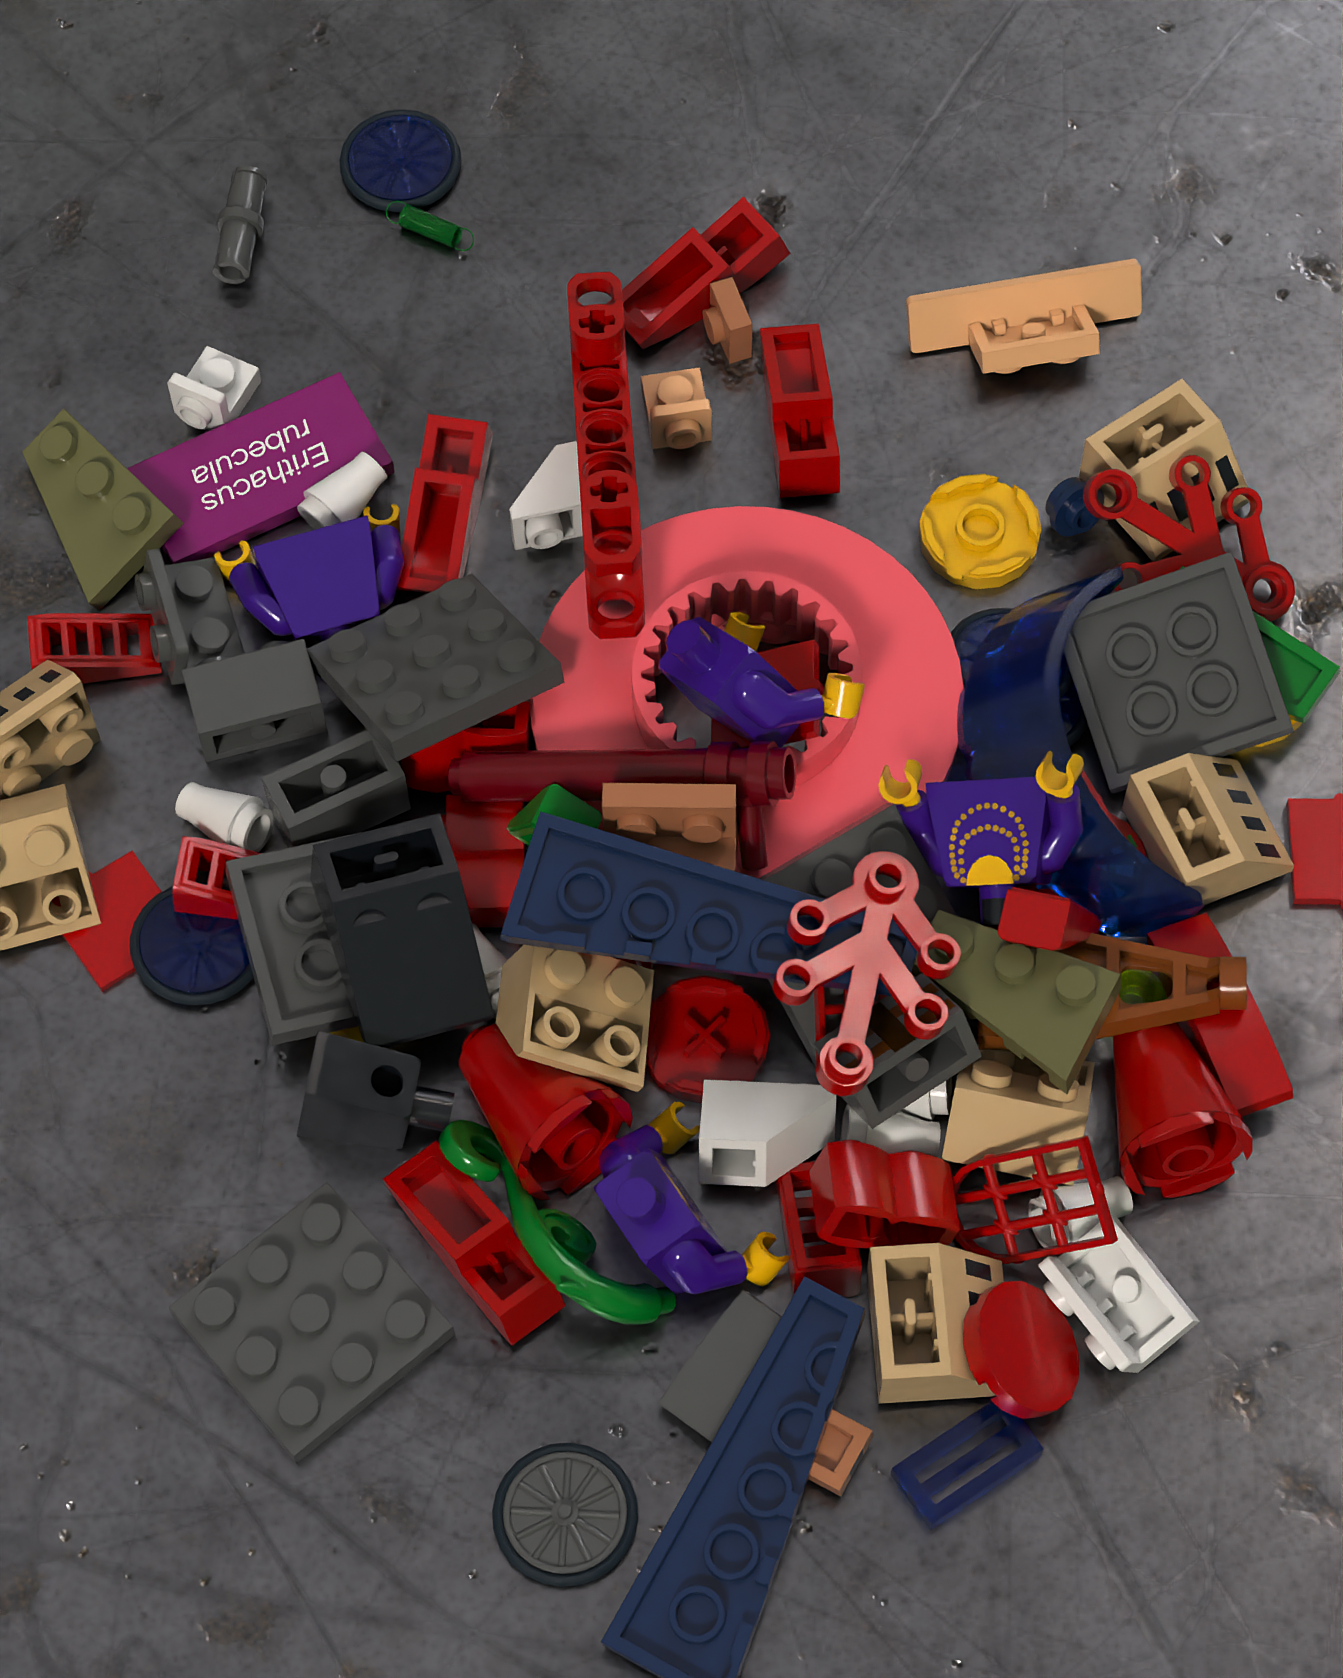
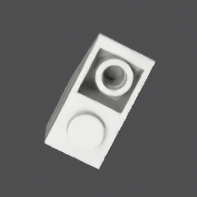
M577 441L556 445L510 507L512 541L515 550L529 547L545 549L557 545L562 540L583 536Z
M704 1080L699 1132V1184L768 1186L823 1149L826 1143L835 1141L837 1095L828 1092L821 1085Z

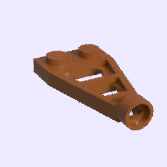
M986 926V927H989V928L998 930V927H999V926ZM1090 933L1088 939L1071 947L1054 950L1120 974L1129 969L1165 973L1173 982L1171 995L1165 1000L1127 1004L1120 999L1119 992L1096 1039L1220 1014V1010H1247L1246 957L1219 956L1208 958ZM1208 982H1220V987L1207 990ZM978 1020L977 1036L979 1050H1009L1003 1045V1038Z

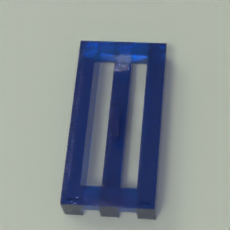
M991 1401L892 1467L891 1476L898 1486L902 1485L907 1492L906 1497L914 1508L917 1507L923 1515V1521L932 1530L1042 1456L1044 1448L1023 1419L1002 1411ZM1000 1417L1008 1425L920 1484L915 1477V1474ZM1016 1439L1019 1440L1022 1445L1020 1448L937 1504L932 1501L931 1496Z

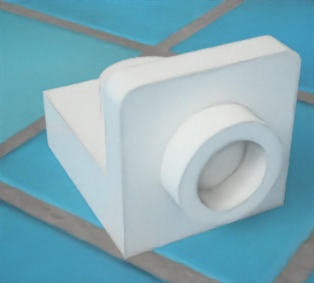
M206 346L187 377L173 373L167 382L174 413L192 427L198 429L206 427L211 429L217 428L239 417L259 386L261 376L258 367Z

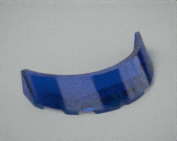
M1121 566L1039 594L1023 602L1006 614L979 644L970 660L972 665L965 688L960 693L957 712L958 744L960 751L966 759L967 767L964 772L966 780L1035 777L1036 770L1048 751L1053 753L1052 763L1058 771L1066 773V765L1072 753L1063 726L1059 699V676L1064 647L1075 621L1087 604L1094 599L1109 595L1123 581L1124 576ZM1080 774L1075 785L1080 790L1083 833L1063 868L1052 874L1050 885H1036L1038 889H1051L1060 897L1069 898L1092 912L1102 921L1100 931L1113 937H1147L1149 932L1193 917L1204 907L1201 893L1189 886H1185L1184 883L1166 873L1135 848L1101 809Z

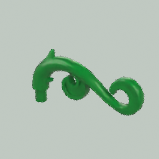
M461 1119L450 1122L439 1137L440 1149L445 1158L455 1168L470 1177L484 1182L494 1181L501 1169L515 1231L534 1263L550 1282L556 1286L557 1291L565 1294L586 1310L604 1319L622 1324L641 1325L652 1323L659 1315L667 1314L674 1310L676 1297L674 1292L668 1287L654 1288L646 1283L636 1285L624 1284L604 1277L586 1267L585 1265L591 1259L597 1245L592 1233L568 1213L557 1209L537 1210L532 1196L521 1186L492 1130L476 1122ZM478 1152L484 1154V1155H485L486 1157H488L490 1160L486 1159L485 1157H483L482 1155H480Z

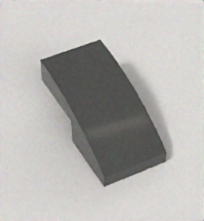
M742 1290L695 1349L658 1404L712 1442L782 1316L746 1290Z

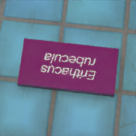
M340 372L127 468L184 523L162 546L171 564L208 559L218 551L221 553L238 545L240 541H247L301 516L297 506L305 499L303 492L351 462L360 452L370 455L383 468L387 476L395 473L393 460Z

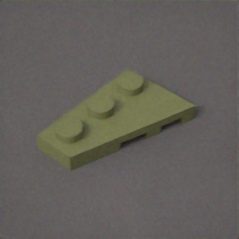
M63 408L22 453L87 601L100 612L143 567L146 551L160 549L184 523Z
M938 910L931 922V926L936 933L947 934L954 938L960 947L961 956L954 972L949 977L940 980L929 979L963 1010L967 1018L981 1021L1003 1038V1045L1020 1059L1024 1057L1030 1059L1049 1074L1050 1082L1068 1094L1122 988L1121 974L1057 951L1008 942L999 937L998 930ZM939 949L928 951L930 959L935 963L946 964L949 962V958L944 951ZM918 952L912 968L914 977L922 973L917 965Z

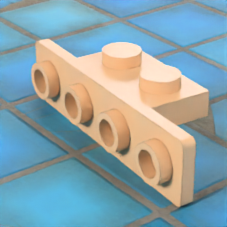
M1128 259L909 296L906 299L910 349L913 353H922L970 345L983 374L990 372L1008 374L1016 372L1025 366L1049 362L1067 364L1078 360L1080 357L1100 354L1099 332L1094 323L1136 317L1142 312L1141 266L1136 259Z

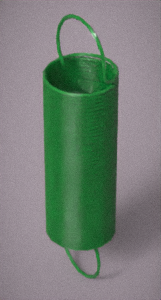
M393 201L386 209V216L390 222L399 224V226L442 244L454 247L459 251H467L474 244V235L469 229L462 228L455 223L404 202ZM400 202L406 206L402 209L399 220L396 223L389 219L387 210L392 203ZM462 229L468 230L473 237L471 247L466 250L456 248L462 236Z

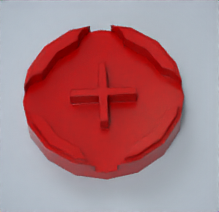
M707 975L680 979L667 987L664 994L660 995L655 1002L654 1000L651 1002L645 1068L656 1084L679 1100L702 1104L704 1080L755 1082L765 1067L770 1045V1032L765 1011L757 1000L754 1002L751 996L743 992L744 988L733 981Z
M1024 1281L1001 1282L986 1289L978 1295L980 1297L977 1303L969 1306L964 1318L963 1346L972 1375L978 1385L987 1383L990 1390L996 1395V1397L990 1399L1002 1411L1018 1418H1037L1058 1410L1072 1398L1079 1380V1352L1073 1330L1064 1314L1041 1289Z

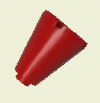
M1178 1022L1113 1036L1119 1163L1125 1184L1135 1193L1144 1196L1143 1186L1160 1187L1163 1198H1174L1204 1191L1231 1177L1235 1173L1232 1162L1242 1152H1244L1247 1160L1252 1154L1253 1138L1248 1125Z
M497 1024L478 1027L465 1039L459 1058V1068L521 1186L530 1195L539 1200H551L545 1193L546 1191L560 1187L569 1195L578 1191L600 1175L599 1158L602 1151L611 1142L617 1140L616 1135L623 1121L631 1128L633 1116L630 1104L618 1092L598 1080L516 1056Z

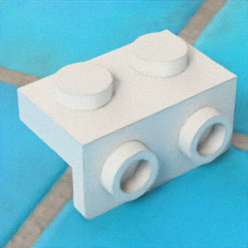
M1111 1215L1118 1241L1109 1245L1063 1253L1059 1257L1048 1256L1038 1266L1049 1279L1043 1285V1288L1052 1302L1067 1316L1075 1313L1090 1332L1085 1338V1342L1094 1356L1109 1370L1117 1366L1122 1372L1139 1373L1200 1321L1116 1216ZM1100 1222L1078 1241L1104 1236Z

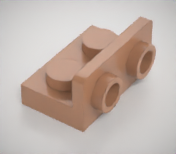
M603 783L602 813L604 831L736 871V784Z

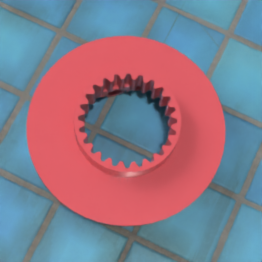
M734 506L691 512L655 523L641 530L645 625L636 637L599 639L592 633L588 624L585 570L569 586L556 604L539 640L541 644L561 663L565 683L529 699L532 735L536 751L696 748V740L691 737L677 742V725L674 722L664 723L663 706L661 703H656L655 676H659L661 673L658 668L661 656L666 653V642L670 631L680 622L697 617L703 618L724 631L731 612H742L749 616L747 624L765 626L761 642L782 644L791 640L804 642L814 639L819 645V653L828 655L830 670H837L839 674L850 676L852 682L865 684L860 708L854 718L825 716L822 720L821 736L805 740L803 752L790 745L786 746L791 748L794 753L796 786L791 800H779L776 806H762L767 867L753 871L742 868L737 826L736 872L758 879L881 806L890 803L882 797L878 786L885 765H888L890 773L896 781L904 783L909 782L904 771L907 760L913 759L918 761L922 766V777L917 790H922L926 793V783L946 782L959 746L964 713V685L960 660L953 637L941 612L916 578L889 553L863 536L816 516L770 507ZM626 600L606 601L598 608V611L603 616L612 619L626 617L634 610V606ZM584 801L600 811L602 821L598 829L604 831L602 801Z

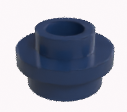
M1071 477L1062 481L1053 489L1046 501L1045 510L1047 515L1050 516V524L1062 536H1073L1086 532L1099 520V518H1096L1087 510L1084 504L1083 491L1087 481H1083L1078 477ZM1099 488L1097 496L1099 502L1103 505L1104 493Z

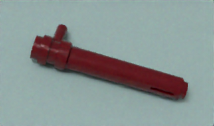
M732 741L711 742L708 748L465 751L461 758H453L451 760L448 781L453 796H462L465 802H530L550 784L561 786L583 801H602L603 783L736 784L737 826L742 868L753 871L768 866L762 806H776L779 800H791L796 786V763L792 749L789 747H778L775 741H753L749 748H741L738 742Z

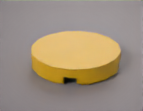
M987 474L959 476L940 485L930 496L929 503L923 509L918 531L921 552L933 571L952 584L972 589L1001 587L1021 577L1035 560L1042 531L1038 509L1024 490L1014 484L1011 488L1007 484L998 482L999 477Z

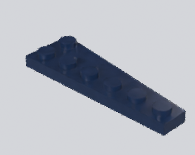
M540 811L502 928L500 940L515 944L774 980L777 970L783 962L790 959H801L807 962L859 934L865 911L829 927L824 938L819 943L804 946L796 943L787 932V921L791 910L796 903L802 900L812 899L822 902L825 899ZM803 915L797 918L798 923L807 930H815L820 927L818 921L812 916ZM891 920L887 939L911 973L917 951L895 921ZM852 970L822 986L848 990ZM787 975L783 978L787 982L805 984L804 980L797 975ZM879 978L875 994L891 996Z
M804 1276L601 1640L604 1647L659 1678H739L865 1317V1308Z

